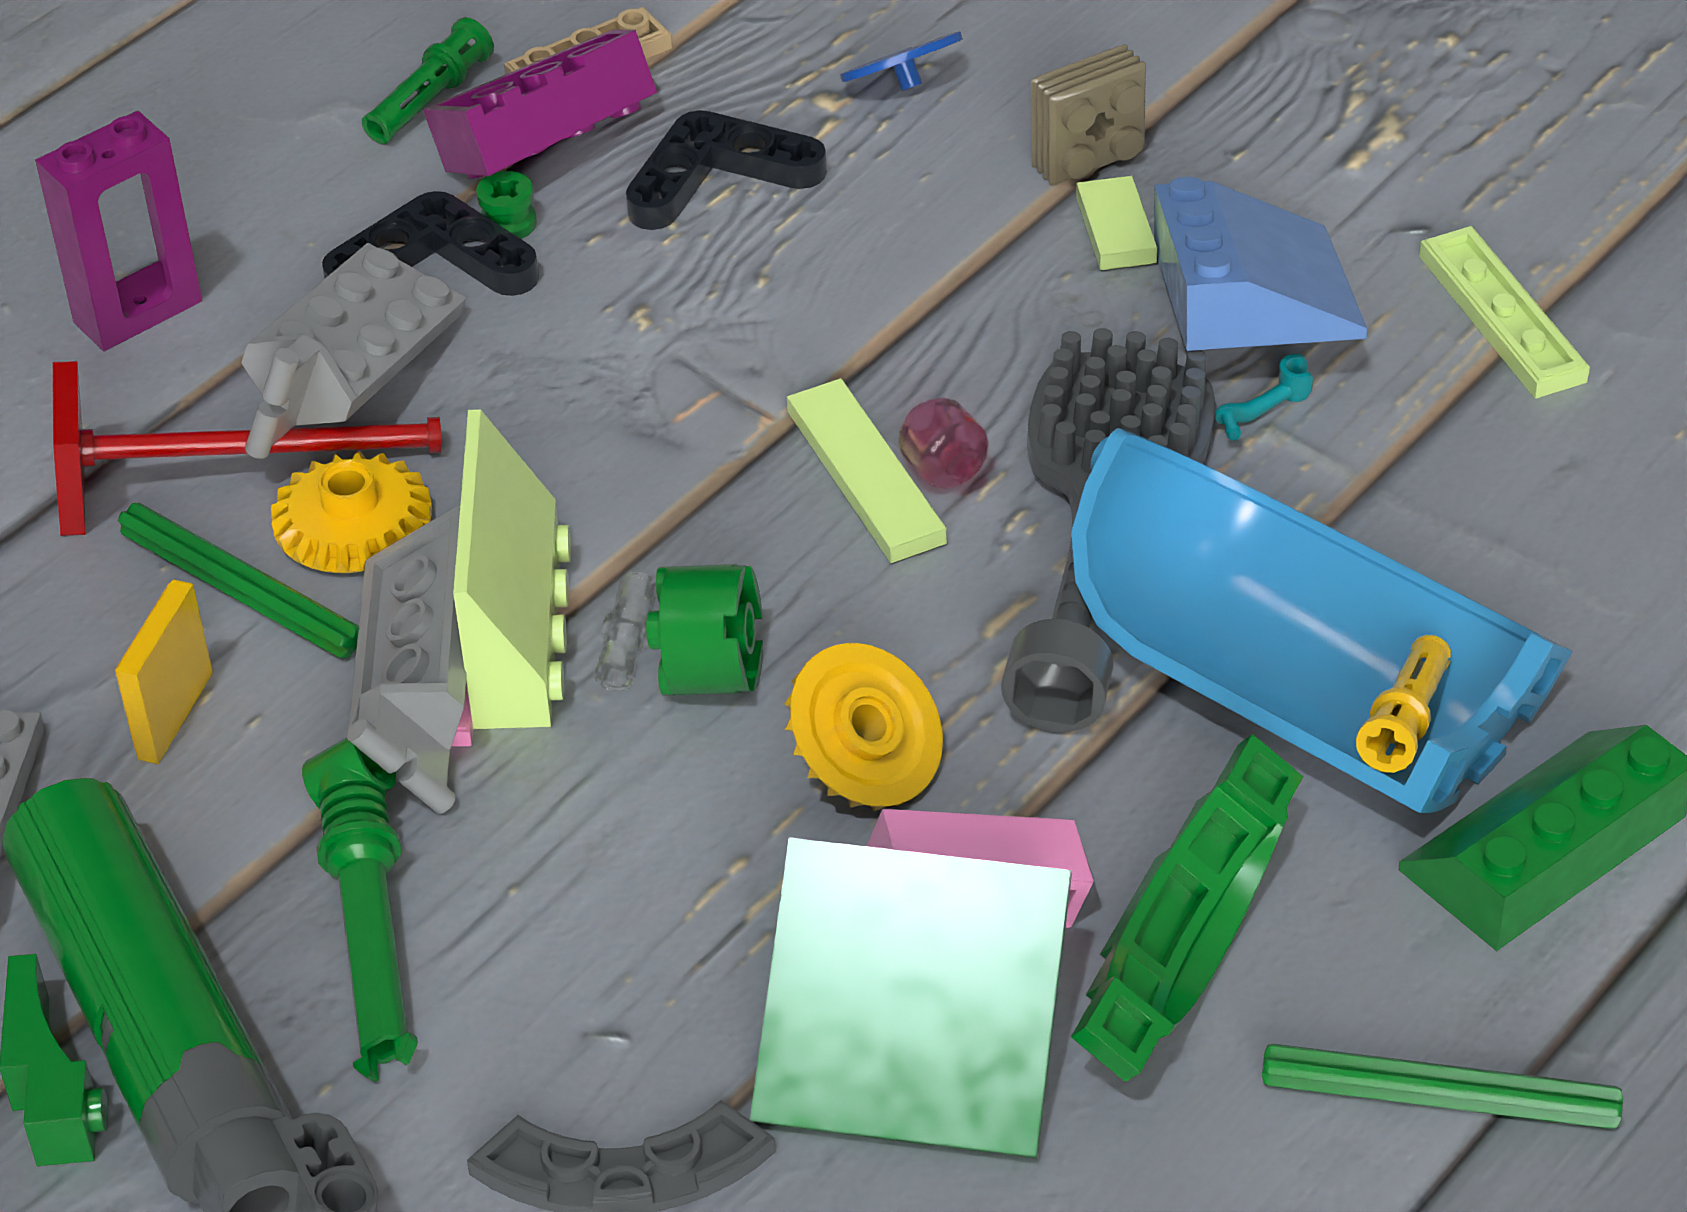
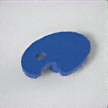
M958 31L919 46L901 50L840 74L842 82L860 78L893 66L901 90L922 84L914 58L963 40L961 32Z

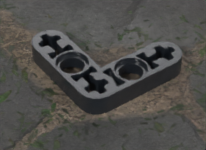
M690 111L681 115L674 122L626 190L629 221L634 226L647 230L662 229L671 225L678 218L712 168L789 188L805 189L814 187L825 179L827 173L824 144L811 136L711 111ZM750 146L763 148L756 152L738 151V149ZM676 166L689 168L683 172L675 173L663 171L669 167ZM658 192L661 193V198H658Z
M441 191L426 192L417 196L331 250L322 261L325 279L367 243L380 248L386 243L404 242L406 244L400 248L385 250L392 252L398 260L411 267L430 255L437 253L492 291L501 295L515 296L531 291L539 280L537 256L535 249L531 245L454 195ZM474 239L487 241L482 245L473 247L460 245L465 241Z

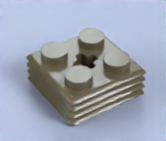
M1126 44L1032 79V167L1038 168V173H1043V178L1045 180L1049 179L1051 186L1072 178H1083L1092 170L1118 160H1130L1143 151L1145 147L1146 63L1144 61L1140 62V57L1134 56L1133 50H1128Z

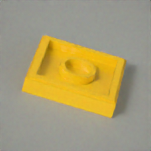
M174 579L168 583L115 669L135 753L138 760L159 765L213 674L194 584Z

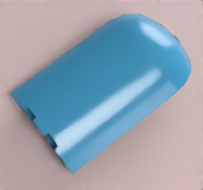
M1117 428L1109 437L1104 438L1098 444L1092 455L1090 464L1092 471L1083 489L1071 537L1075 583L1096 625L1138 660L1419 813H1433L1452 805L1457 801L1460 792L1457 789L1459 784L1466 778L1479 784L1506 755L1507 746L1499 742L1518 718L1528 723L1532 721L1573 652L1308 515L1211 467L1142 436ZM1424 635L1440 637L1448 643L1452 651L1451 658H1448L1451 662L1444 671L1435 694L1428 704L1431 722L1426 734L1418 741V749L1412 763L1405 769L1394 773L1381 772L1371 768L1362 760L1357 751L1356 737L1361 725L1370 718L1369 712L1375 698L1381 692L1393 687L1398 673L1411 651V645L1418 637ZM1390 743L1385 754L1391 755L1396 745Z

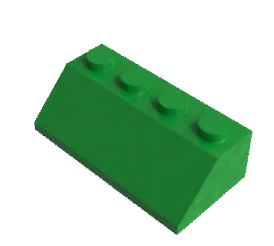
M1648 725L1587 732L1399 861L1398 870L1497 952L1686 817L1687 755Z

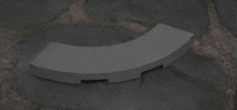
M722 1100L702 1115L676 1129L646 1137L643 1145L625 1148H598L595 1141L579 1140L552 1133L517 1115L468 1158L467 1164L469 1175L490 1189L513 1200L554 1212H658L707 1197L743 1178L775 1153V1138Z

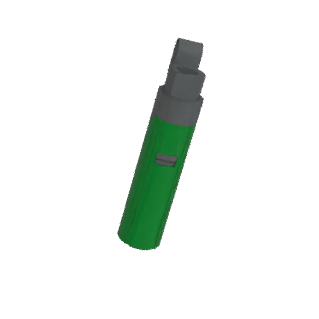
M92 778L63 780L40 789L26 802H22L18 806V810L6 823L2 839L6 858L97 1044L101 1047L108 1061L110 1071L169 1191L184 1201L199 1204L203 1212H376L378 1201L376 1181L344 1124L331 1115L317 1112L303 1114L292 1119L236 1010L221 987L217 974L122 794L114 790L108 782L103 783Z

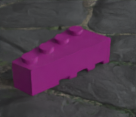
M611 30L424 108L423 112L445 172L467 174L468 179H476L490 176L526 157L538 154L547 149L548 146L564 138H571L589 132L595 128L594 123L609 116L610 118H618L631 114L641 108V100L657 93L636 30Z

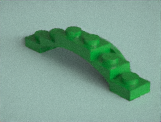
M1254 734L1237 745L1213 789L1196 801L1171 847L1154 859L1100 953L1106 960L1086 993L1091 1002L1072 1033L1071 1038L1124 1082L1141 1073L1158 1040L1170 1035L1195 1005L1213 977L1255 895L1288 819L1287 806L1304 777Z

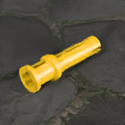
M1435 635L1418 637L1412 643L1411 651L1402 669L1399 671L1393 687L1381 692L1375 698L1369 712L1370 718L1361 725L1356 737L1357 751L1362 760L1371 768L1381 772L1394 773L1405 769L1412 763L1418 749V741L1426 734L1431 722L1428 704L1435 694L1444 671L1451 662L1448 658H1451L1452 651L1448 643ZM1390 743L1395 744L1396 746L1392 754L1386 755L1385 753Z

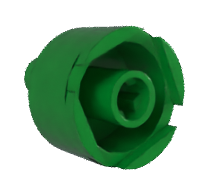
M737 564L659 567L656 572V594L660 605L659 610L649 611L647 614L646 634L650 650L661 651L658 667V682L661 694L663 696L739 694L742 691L756 690L762 669L763 640H755V619H762V605L759 586L753 568Z

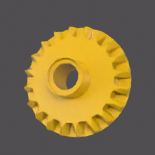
M360 450L352 459L342 460L335 453L330 463L321 464L311 461L308 473L294 472L291 475L290 485L278 488L277 502L271 505L272 531L278 546L283 552L301 565L332 573L364 571L365 561L431 522L432 516L429 488L424 486L420 472H410L404 460L390 463L384 453L378 454L372 459H366Z
M844 643L828 647L804 663L801 671L791 680L793 690L784 703L790 709V719L784 730L794 734L797 744L793 755L803 756L810 767L807 778H819L827 785V796L841 795L847 798L850 808L867 805L871 806L874 811L893 805L898 807L921 793L933 779L939 767L942 756L943 733L936 704L917 674L893 654L872 645L861 643Z

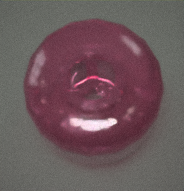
M941 397L923 402L907 414L899 431L898 445L903 458L925 482L932 487L947 489L962 485L972 479L982 468L988 455L989 441L985 429L966 408L956 400Z

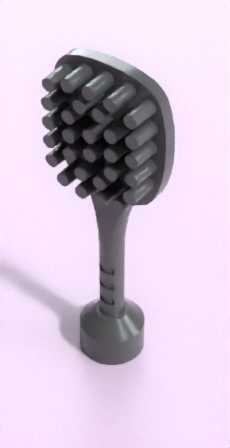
M1099 328L1093 333L1091 352H1081V335L1079 333L1067 331L1062 334L1060 349L1054 352L1053 362L1039 380L1033 396L1028 418L1027 450L1032 472L1042 481L1061 491L1069 498L1072 512V527L1085 483L1092 471L1090 465L1092 455L1098 444L1104 438L1109 437L1117 428L1142 436L1202 464L1205 463L1213 432L1215 396L1211 383L1205 377L1207 355L1203 350L1188 351L1186 364L1182 366L1177 364L1178 342L1173 338L1161 339L1156 354L1154 351L1146 349V336L1142 332H1129L1126 336L1125 347L1120 345L1112 346L1113 333L1108 329ZM1072 537L1052 619L1033 622L1018 632L1011 644L1001 683L1003 699L1014 715L1035 728L1050 732L1080 730L1097 720L1104 709L1113 672L1111 650L1106 642L1090 629L1092 615L1075 583Z

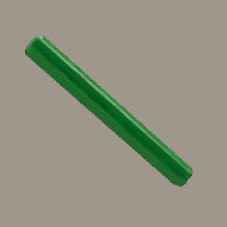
M131 503L127 511H121L118 522L121 524L120 532L127 538L341 659L349 658L354 650L357 649L359 625L141 503Z
M1274 1043L1267 1045L1264 1052L1262 1079L1263 1083L1267 1086L1607 1129L1618 1127L1622 1116V1089L1612 1085Z

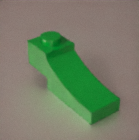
M37 954L8 956L0 1049V1073L12 1111L24 1110L23 1124L36 1166L95 1161L96 1132L107 1131L108 1103L105 1089L93 1088L86 1060L70 1061L51 1033L49 995Z

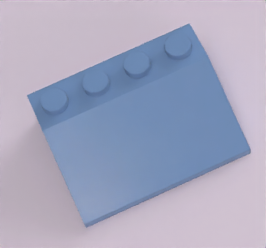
M1180 177L1172 180L1170 184L1154 185V240L1157 246V258L1186 351L1367 339V326L1324 225L1213 181H1202L1194 177Z

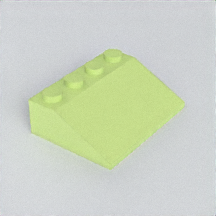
M481 409L468 410L453 590L464 669L467 672L466 683L473 729L551 727L552 700H564L563 662L555 661V653H566L567 648L565 615H557V607H568L569 605L567 569L559 568L560 562H571L570 526L558 524L556 499Z

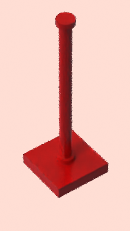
M78 361L53 362V451L60 536L85 535L84 467L95 466V460L248 454L245 446L250 430L94 435L93 429L82 428ZM427 417V423L291 428L271 446L270 453L428 447V453H441L440 417Z

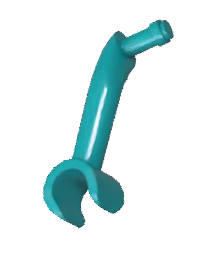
M1301 354L1285 356L1279 364V379L1275 387L1249 401L1227 403L1216 409V421L1225 426V433L1228 439L1235 441L1240 438L1241 430L1237 423L1253 421L1285 399L1292 402H1301L1308 398L1312 392L1313 375L1307 372L1306 358Z

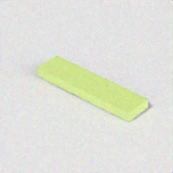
M1472 226L1420 242V259L1535 399L1588 382L1590 366Z
M841 378L787 396V411L890 563L947 544V528Z

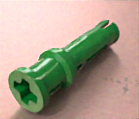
M463 17L458 19L451 27V34L441 43L431 44L424 51L422 65L400 83L377 107L362 118V127L366 134L373 141L383 145L393 138V135L403 128L416 114L420 113L444 88L459 87L466 79L467 71L476 62H484L494 53V43L487 29L472 18ZM471 39H474L475 43L472 46H470L468 42ZM417 91V94L413 98H411L402 108H400V105L413 92Z

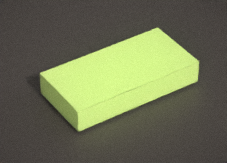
M1125 176L1078 182L1076 186V199L1100 270L1157 263V246L1133 177Z

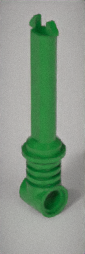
M346 737L306 760L302 766V777L310 798L320 809L323 836L316 847L318 864L333 879L339 881L359 1048L362 1056L353 1062V1068L371 1081L376 1082L379 1080L377 1064L388 1063L396 1058V1061H400L406 1066L410 1063L418 1044V1038L407 1030L387 874L391 871L402 853L400 836L389 825L385 792L393 788L396 783V772H386Z

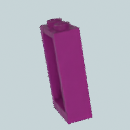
M137 110L127 116L119 117L110 124L75 141L67 142L58 149L35 159L73 323L103 352L202 302L170 138L140 111ZM140 174L158 261L116 282L98 200L105 190Z

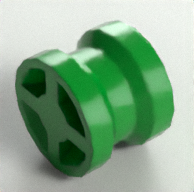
M500 171L484 177L478 183L476 194L483 215L520 239L527 237L534 231L537 224L535 209L531 205L534 192L532 182L526 175L516 171Z

